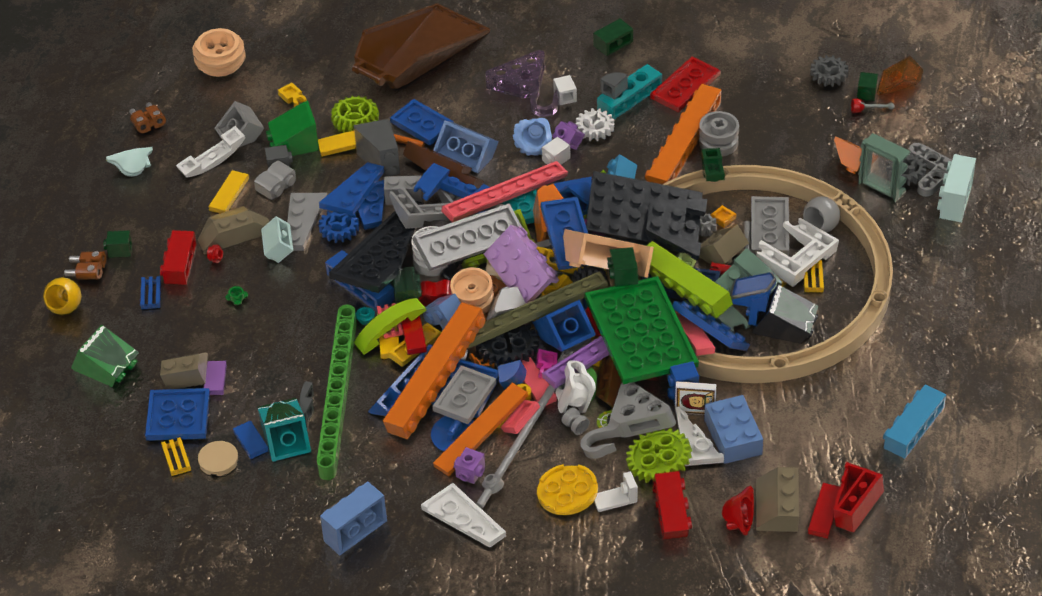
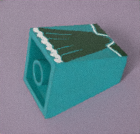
M297 398L257 407L272 462L311 452L305 417Z

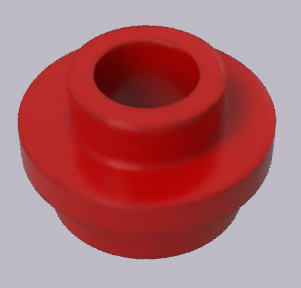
M215 244L208 248V260L213 263L221 261L223 250L219 245Z

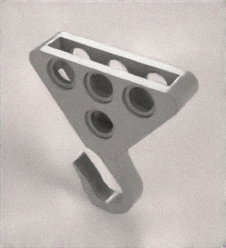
M621 383L609 424L584 435L580 443L586 457L591 459L601 458L617 451L614 443L590 447L594 442L613 437L626 438L671 428L676 424V420L669 405L635 383L624 385Z

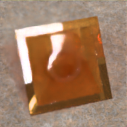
M911 56L883 70L877 94L882 95L917 85L922 79L924 69Z

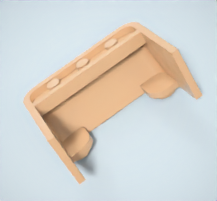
M568 229L564 230L566 261L570 262L569 266L580 268L581 264L608 269L607 257H610V249L633 247L638 267V276L648 278L654 247Z

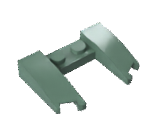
M746 248L734 260V264L715 283L730 293L732 284L736 279L774 272ZM775 274L774 276L776 277V284L771 290V292L775 289L777 285H782V281ZM733 306L729 307L715 320L719 324L722 322L731 327L730 331L733 333V327L742 324L745 329L750 327L748 321Z

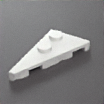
M675 407L678 430L680 434H685L692 448V458L689 459L690 464L685 466L724 463V455L716 451L711 440L705 437L703 431L696 424L693 425L684 410H681L680 407Z

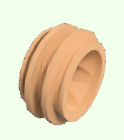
M218 28L206 31L198 37L192 47L195 65L199 70L210 76L220 77L232 74L240 68L246 58L244 41L239 35L229 29Z

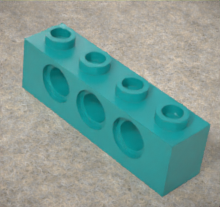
M646 64L628 76V88L616 99L605 94L597 97V110L601 109V112L607 111V115L612 114V119H616L650 96V93L662 84V73Z

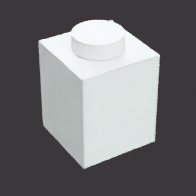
M571 76L554 78L553 89L559 105L577 102V88Z
M556 137L542 147V161L545 164L558 161L562 165L570 159V145L559 137Z

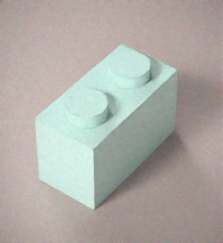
M275 216L261 229L264 255L268 259L279 263L293 251L290 224Z

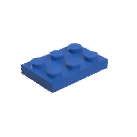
M415 99L411 100L390 117V123L428 145H432L437 141L444 120L454 122Z

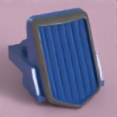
M772 272L734 280L730 290L732 303L747 307L746 316H749L748 324L756 326L759 312H766L771 290L776 284V277Z

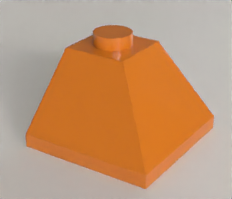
M835 136L834 142L841 164L847 166V171L856 174L860 169L861 162L859 159L862 148ZM874 153L872 164L878 159V155Z

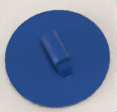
M447 416L442 417L432 427L431 439L433 444L444 452L474 420L472 419L469 424Z

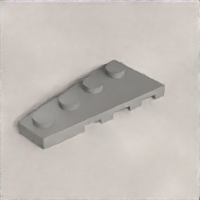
M291 193L287 223L290 224L293 251H304L311 236V230L317 223V217L323 210L319 208V202L327 196V193Z

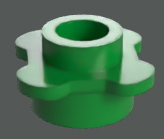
M234 286L229 289V294L225 296L227 301L240 305L243 299L248 297V293L242 287Z

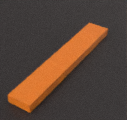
M512 382L433 462L434 467L449 477L455 471L454 462L456 458L461 456L465 448L476 450L528 397V392Z

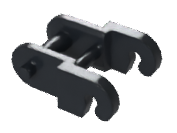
M449 264L447 268L440 272V277H445L451 281L456 274L453 270L459 264Z

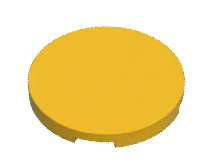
M562 464L551 468L539 479L536 493L540 505L548 512L557 515H571L585 510L594 502L598 494V483L596 476L589 468L579 464L578 466H564Z

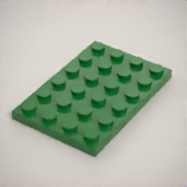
M658 276L639 280L636 285L612 286L585 293V300L623 385L670 374V366L692 361L695 367L699 366L694 350Z

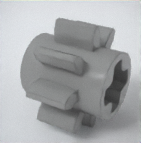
M705 214L704 217L700 216L699 234L704 237L711 236L713 231H717L716 218L712 219L710 214Z

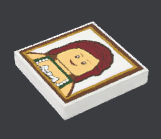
M676 382L675 407H680L686 414L704 415L705 404L716 401V384Z

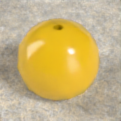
M64 277L55 278L44 289V304L47 309L55 314H70L81 303V290L77 283L71 279Z

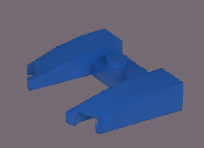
M433 163L422 175L413 191L417 192L421 189L425 193L422 198L427 201L439 189L464 198L490 186L483 184L477 189L472 184H465L459 181L458 178L449 177V169ZM485 209V210H483V211H480V212H478V213H475V215H476V214H479V213H482V212H485V211H488V209Z

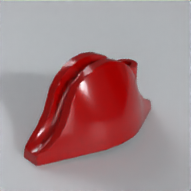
M751 485L747 486L738 495L727 500L722 508V516L727 522V529H740L743 535H748L754 515V489Z

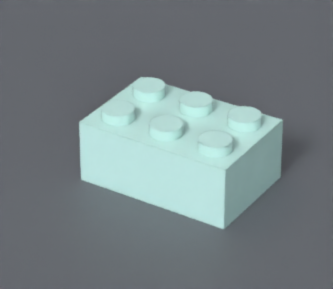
M954 154L952 161H948L946 170L948 174L945 173L943 178L945 186H941L939 197H942V199H939L937 210H940L939 218L962 223L973 184L976 158Z

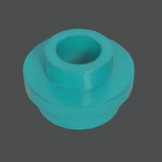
M369 307L360 308L356 312V319L363 325H367L375 318V311Z

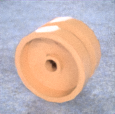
M470 267L457 272L451 279V294H456L460 302L482 308L483 314L489 312L494 300L491 276L486 271Z

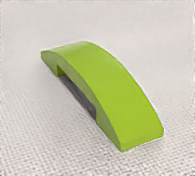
M417 298L399 302L371 320L359 333L354 344L365 355L379 345L377 340L379 337L407 317L410 321H413L427 310Z

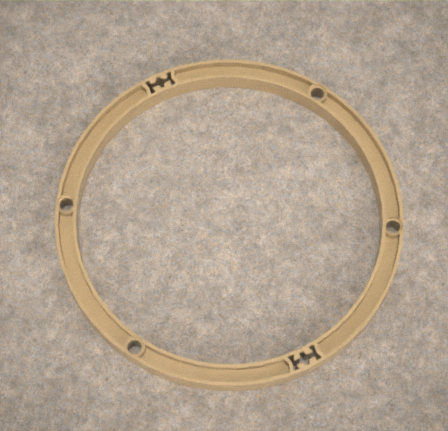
M760 165L723 166L725 180L717 182L706 181V178L703 176V170H699L663 184L703 192L702 195L728 190H761L786 194L807 202L815 197H828L835 201L840 209L839 220L860 240L868 254L873 269L874 285L866 305L858 316L836 335L812 347L782 355L743 357L716 352L714 354L696 356L699 361V366L696 369L700 376L738 383H770L801 378L829 368L849 357L873 335L880 325L888 307L892 286L893 267L889 246L875 220L861 205L841 190L806 174ZM607 269L608 286L612 287L615 286L614 279H610L609 269Z

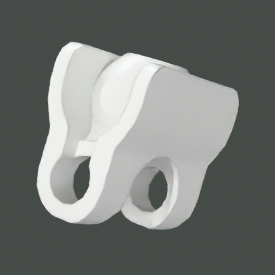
M568 361L564 369L566 382L555 391L558 399V410L560 413H565L569 405L578 407L580 413H586L596 390L595 382L587 373L583 363Z

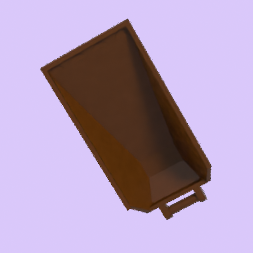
M436 3L363 30L354 56L355 64L352 67V72L360 73L374 80L380 86L386 83L391 88L398 89L490 33V28Z

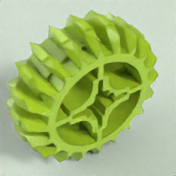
M360 95L357 97L351 96V98L345 97L344 100H339V103H335L331 111V121L334 128L338 132L343 133L353 131L354 125L379 120V110L376 103L372 99H367L366 96L363 98Z

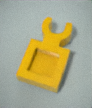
M292 82L278 89V95L287 104L293 102L294 107L299 105V103L307 101L306 97L302 95V91Z

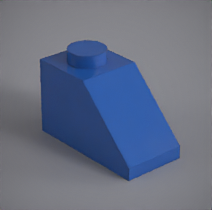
M587 182L569 184L559 191L564 199L578 197L583 216L587 214L590 184Z

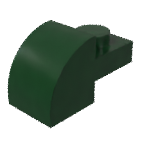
M720 148L701 149L702 170L706 181L717 182L725 180Z

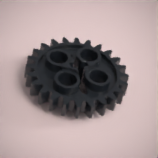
M523 324L505 332L507 343L503 333L476 345V352H479V357H483L484 362L489 360V365L497 363L498 367L501 364L518 360L529 362V357H534V353L538 352L539 339L538 334L535 333V329H531L530 324L526 326Z

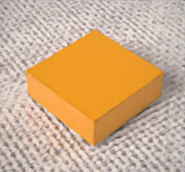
M723 205L710 214L712 219L716 218V223L723 228L736 219V213Z

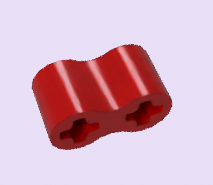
M422 281L419 284L417 299L423 306H428L437 298L451 295V281Z

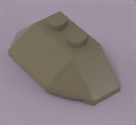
M244 206L208 217L198 238V244L203 254H207L208 248L215 244L223 249L262 236L261 229L270 221L267 217Z

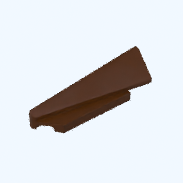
M407 142L403 155L424 170H427L435 163L449 169V177L458 178L459 181L465 184H472L477 189L483 185V180L470 175L472 167L429 148Z
M609 354L602 359L596 396L613 408L622 381Z

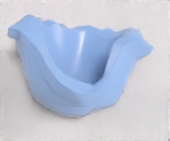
M545 118L520 120L514 126L513 140L515 147L520 148L521 153H526L527 156L542 155V147L552 141L550 124Z

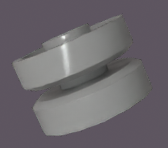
M715 111L701 118L699 123L700 148H720L722 156L732 154L737 149L739 142V122L736 117L728 112Z

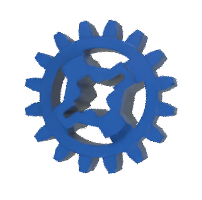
M327 211V216L322 215V220H319V232L322 233V237H327L328 241L334 239L335 243L338 240L345 242V238L351 240V235L356 236V231H359V219L356 218V214L349 216L347 213L341 214Z

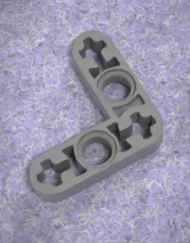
M913 143L910 145L909 151L913 153V156L919 155V159H924L927 168L931 169L918 182L917 189L921 196L928 197L933 195L943 185L944 174H948L946 172L948 161L952 160L921 143ZM934 158L936 161H929L928 159ZM939 176L941 179H934L932 177Z

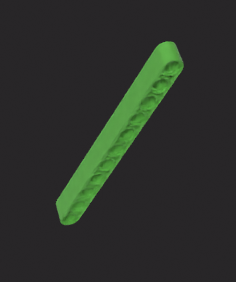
M348 304L342 305L338 309L321 426L317 466L319 477L323 480H331L336 476L357 326L355 308Z

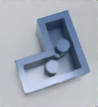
M456 294L437 298L426 306L427 311L423 313L424 320L432 326L440 324L443 331L461 304Z

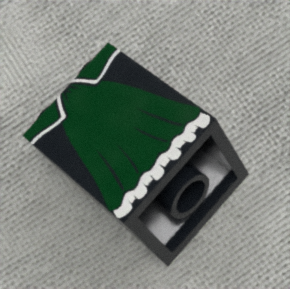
M777 285L770 294L766 312H759L756 326L754 325L752 333L802 344L806 338L809 339L813 334L814 328L812 326L818 318V314H816L818 305Z

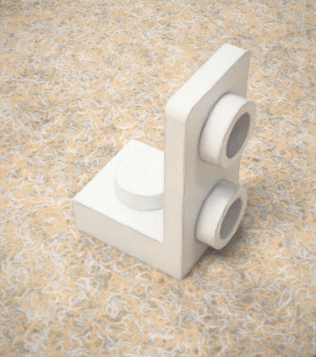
M631 471L623 473V482L620 483L621 487L597 494L594 503L598 512L637 502L638 486Z

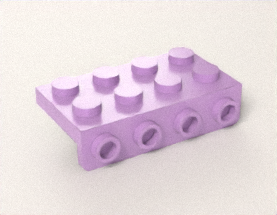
M510 225L487 249L484 255L505 285L509 288L517 286L525 303L535 300L551 282L557 283L559 279L556 276L557 272L547 264L546 257L536 249L537 245L527 237V231L521 226Z

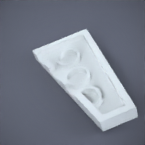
M454 483L421 504V510L488 547H492L506 537V531Z

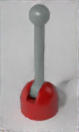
M861 99L851 100L852 113L862 112L864 108H889L892 110L895 107L892 102L889 104H865Z

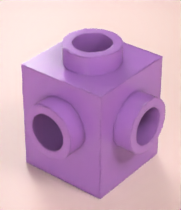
M560 121L552 137H559L568 143L570 148L577 150L585 134L577 129L578 125L575 123Z
M466 447L461 456L457 457L454 462L456 477L462 481L474 484L478 477L483 475L485 470L484 453Z

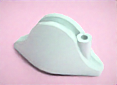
M146 147L123 151L107 156L106 161L115 165L124 175L137 176L144 171V168L151 166L148 156L152 153L153 148Z

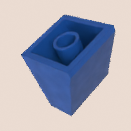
M580 300L533 321L540 339L561 352L596 335Z

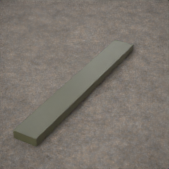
M599 271L485 321L483 328H480L474 342L469 345L468 349L585 297L586 292L609 287L608 282Z

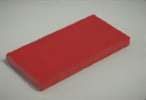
M692 56L651 92L650 98L679 113L687 106L689 101H692L695 90H698L701 84L709 86L720 76L721 70Z

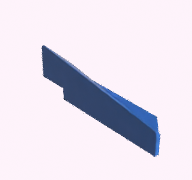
M431 344L426 347L427 352L421 353L376 401L368 413L382 416L388 414L432 347Z

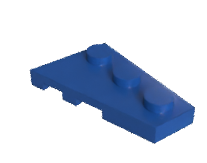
M384 180L376 183L357 210L364 230L378 227L383 222Z

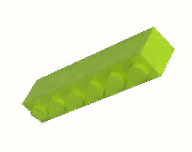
M652 241L647 245L654 247L649 274L652 277L658 276L668 289L672 288L680 297H685L693 306L697 305L705 314H710L716 319L733 305L729 291Z

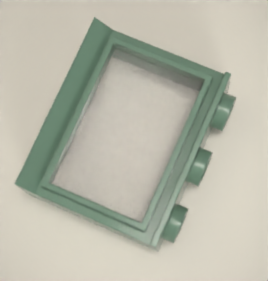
M872 133L861 143L862 153L859 159L861 163L858 171L859 184L863 183L892 197L894 202H896L906 192V188L902 186L907 178L901 175L908 168V164L903 161L910 155L911 151Z

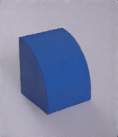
M520 360L498 366L499 382L504 390L512 382L518 385L522 384L525 380L527 370Z

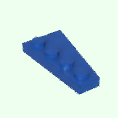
M367 162L319 202V208L341 214L347 213L349 216H353L383 175L384 166Z

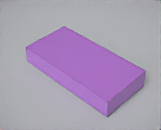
M207 361L204 388H209L210 395H224L226 361Z

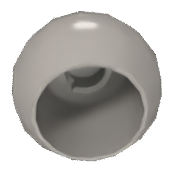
M815 197L805 205L803 219L824 232H829L839 223L840 209L836 202L828 197Z

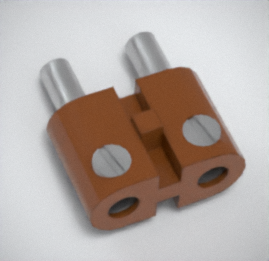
M150 102L146 104L145 112H142V110L135 111V109L129 110L131 114L130 120L139 133H146L151 131L150 127L153 126L156 129L166 123V118L161 110Z
M104 251L82 252L80 256H70V262L80 263H77L75 270H65V276H76L77 280L100 279L103 273L102 268L106 264V253Z

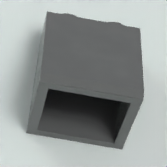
M385 119L354 125L357 154L366 163L384 166V173L381 177L400 174L398 147L390 120Z

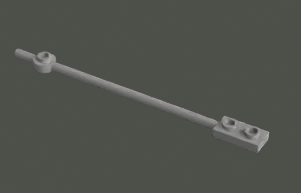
M591 338L564 350L557 363L592 342ZM550 384L538 402L540 408L522 428L495 474H489L484 478L482 486L485 490L476 503L481 509H483L491 494L498 492L504 486L502 476L556 390Z

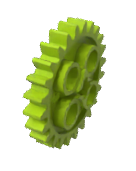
M672 427L667 431L662 429L660 431H653V433L648 432L646 436L640 434V440L634 439V445H629L630 451L626 452L629 470L634 477L638 476L639 481L645 479L646 483L651 479L654 481V475L658 473L685 471L684 465H689V459L692 458V448L688 438L685 437L684 433L680 434L678 429L673 432Z

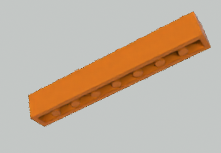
M701 84L699 89L695 90L692 101L687 103L686 111L681 113L678 124L674 125L672 134L668 135L666 139V144L660 148L657 158H654L651 169L646 171L645 180L664 184L677 178L699 141V123L701 118L708 113L715 112L721 103V89Z
M461 302L384 418L383 423L388 433L408 440L410 435L415 432L419 421L426 415L427 409L435 401L440 389L445 386L450 374L455 371L456 365L464 357L469 345L474 342L480 328H483L486 320L482 308Z

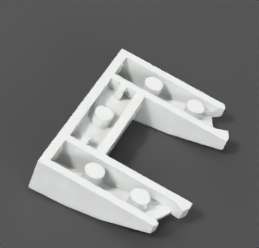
M802 218L798 219L799 225L796 226L790 224L789 221L783 223V227L805 246L795 255L789 257L762 240L759 242V248L762 251H757L756 254L776 276L792 287L804 278L805 272L822 258L827 260L837 251L839 243L838 239Z

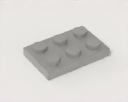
M461 365L434 403L433 411L469 424L496 385V378Z

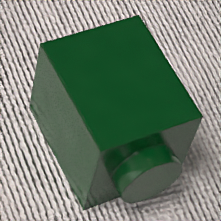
M860 73L857 99L875 101L878 74Z
M130 230L107 231V239H104L103 246L104 250L108 252V257H131L133 243Z

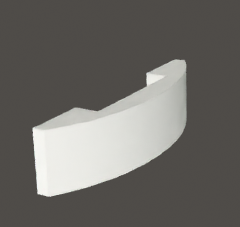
M234 126L221 135V142L195 159L189 156L176 166L185 177H192L209 171L232 155L245 140V135Z

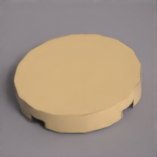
M214 441L208 443L200 450L198 464L207 475L216 474L217 476H223L236 468L239 456L235 446L231 443Z

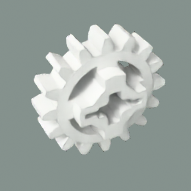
M591 108V112L584 110V114L580 113L579 118H576L575 124L578 125L577 129L585 134L584 138L589 137V141L593 138L599 141L600 137L606 139V135L611 136V132H614V119H612V114L607 115V111L601 112V109L594 111Z

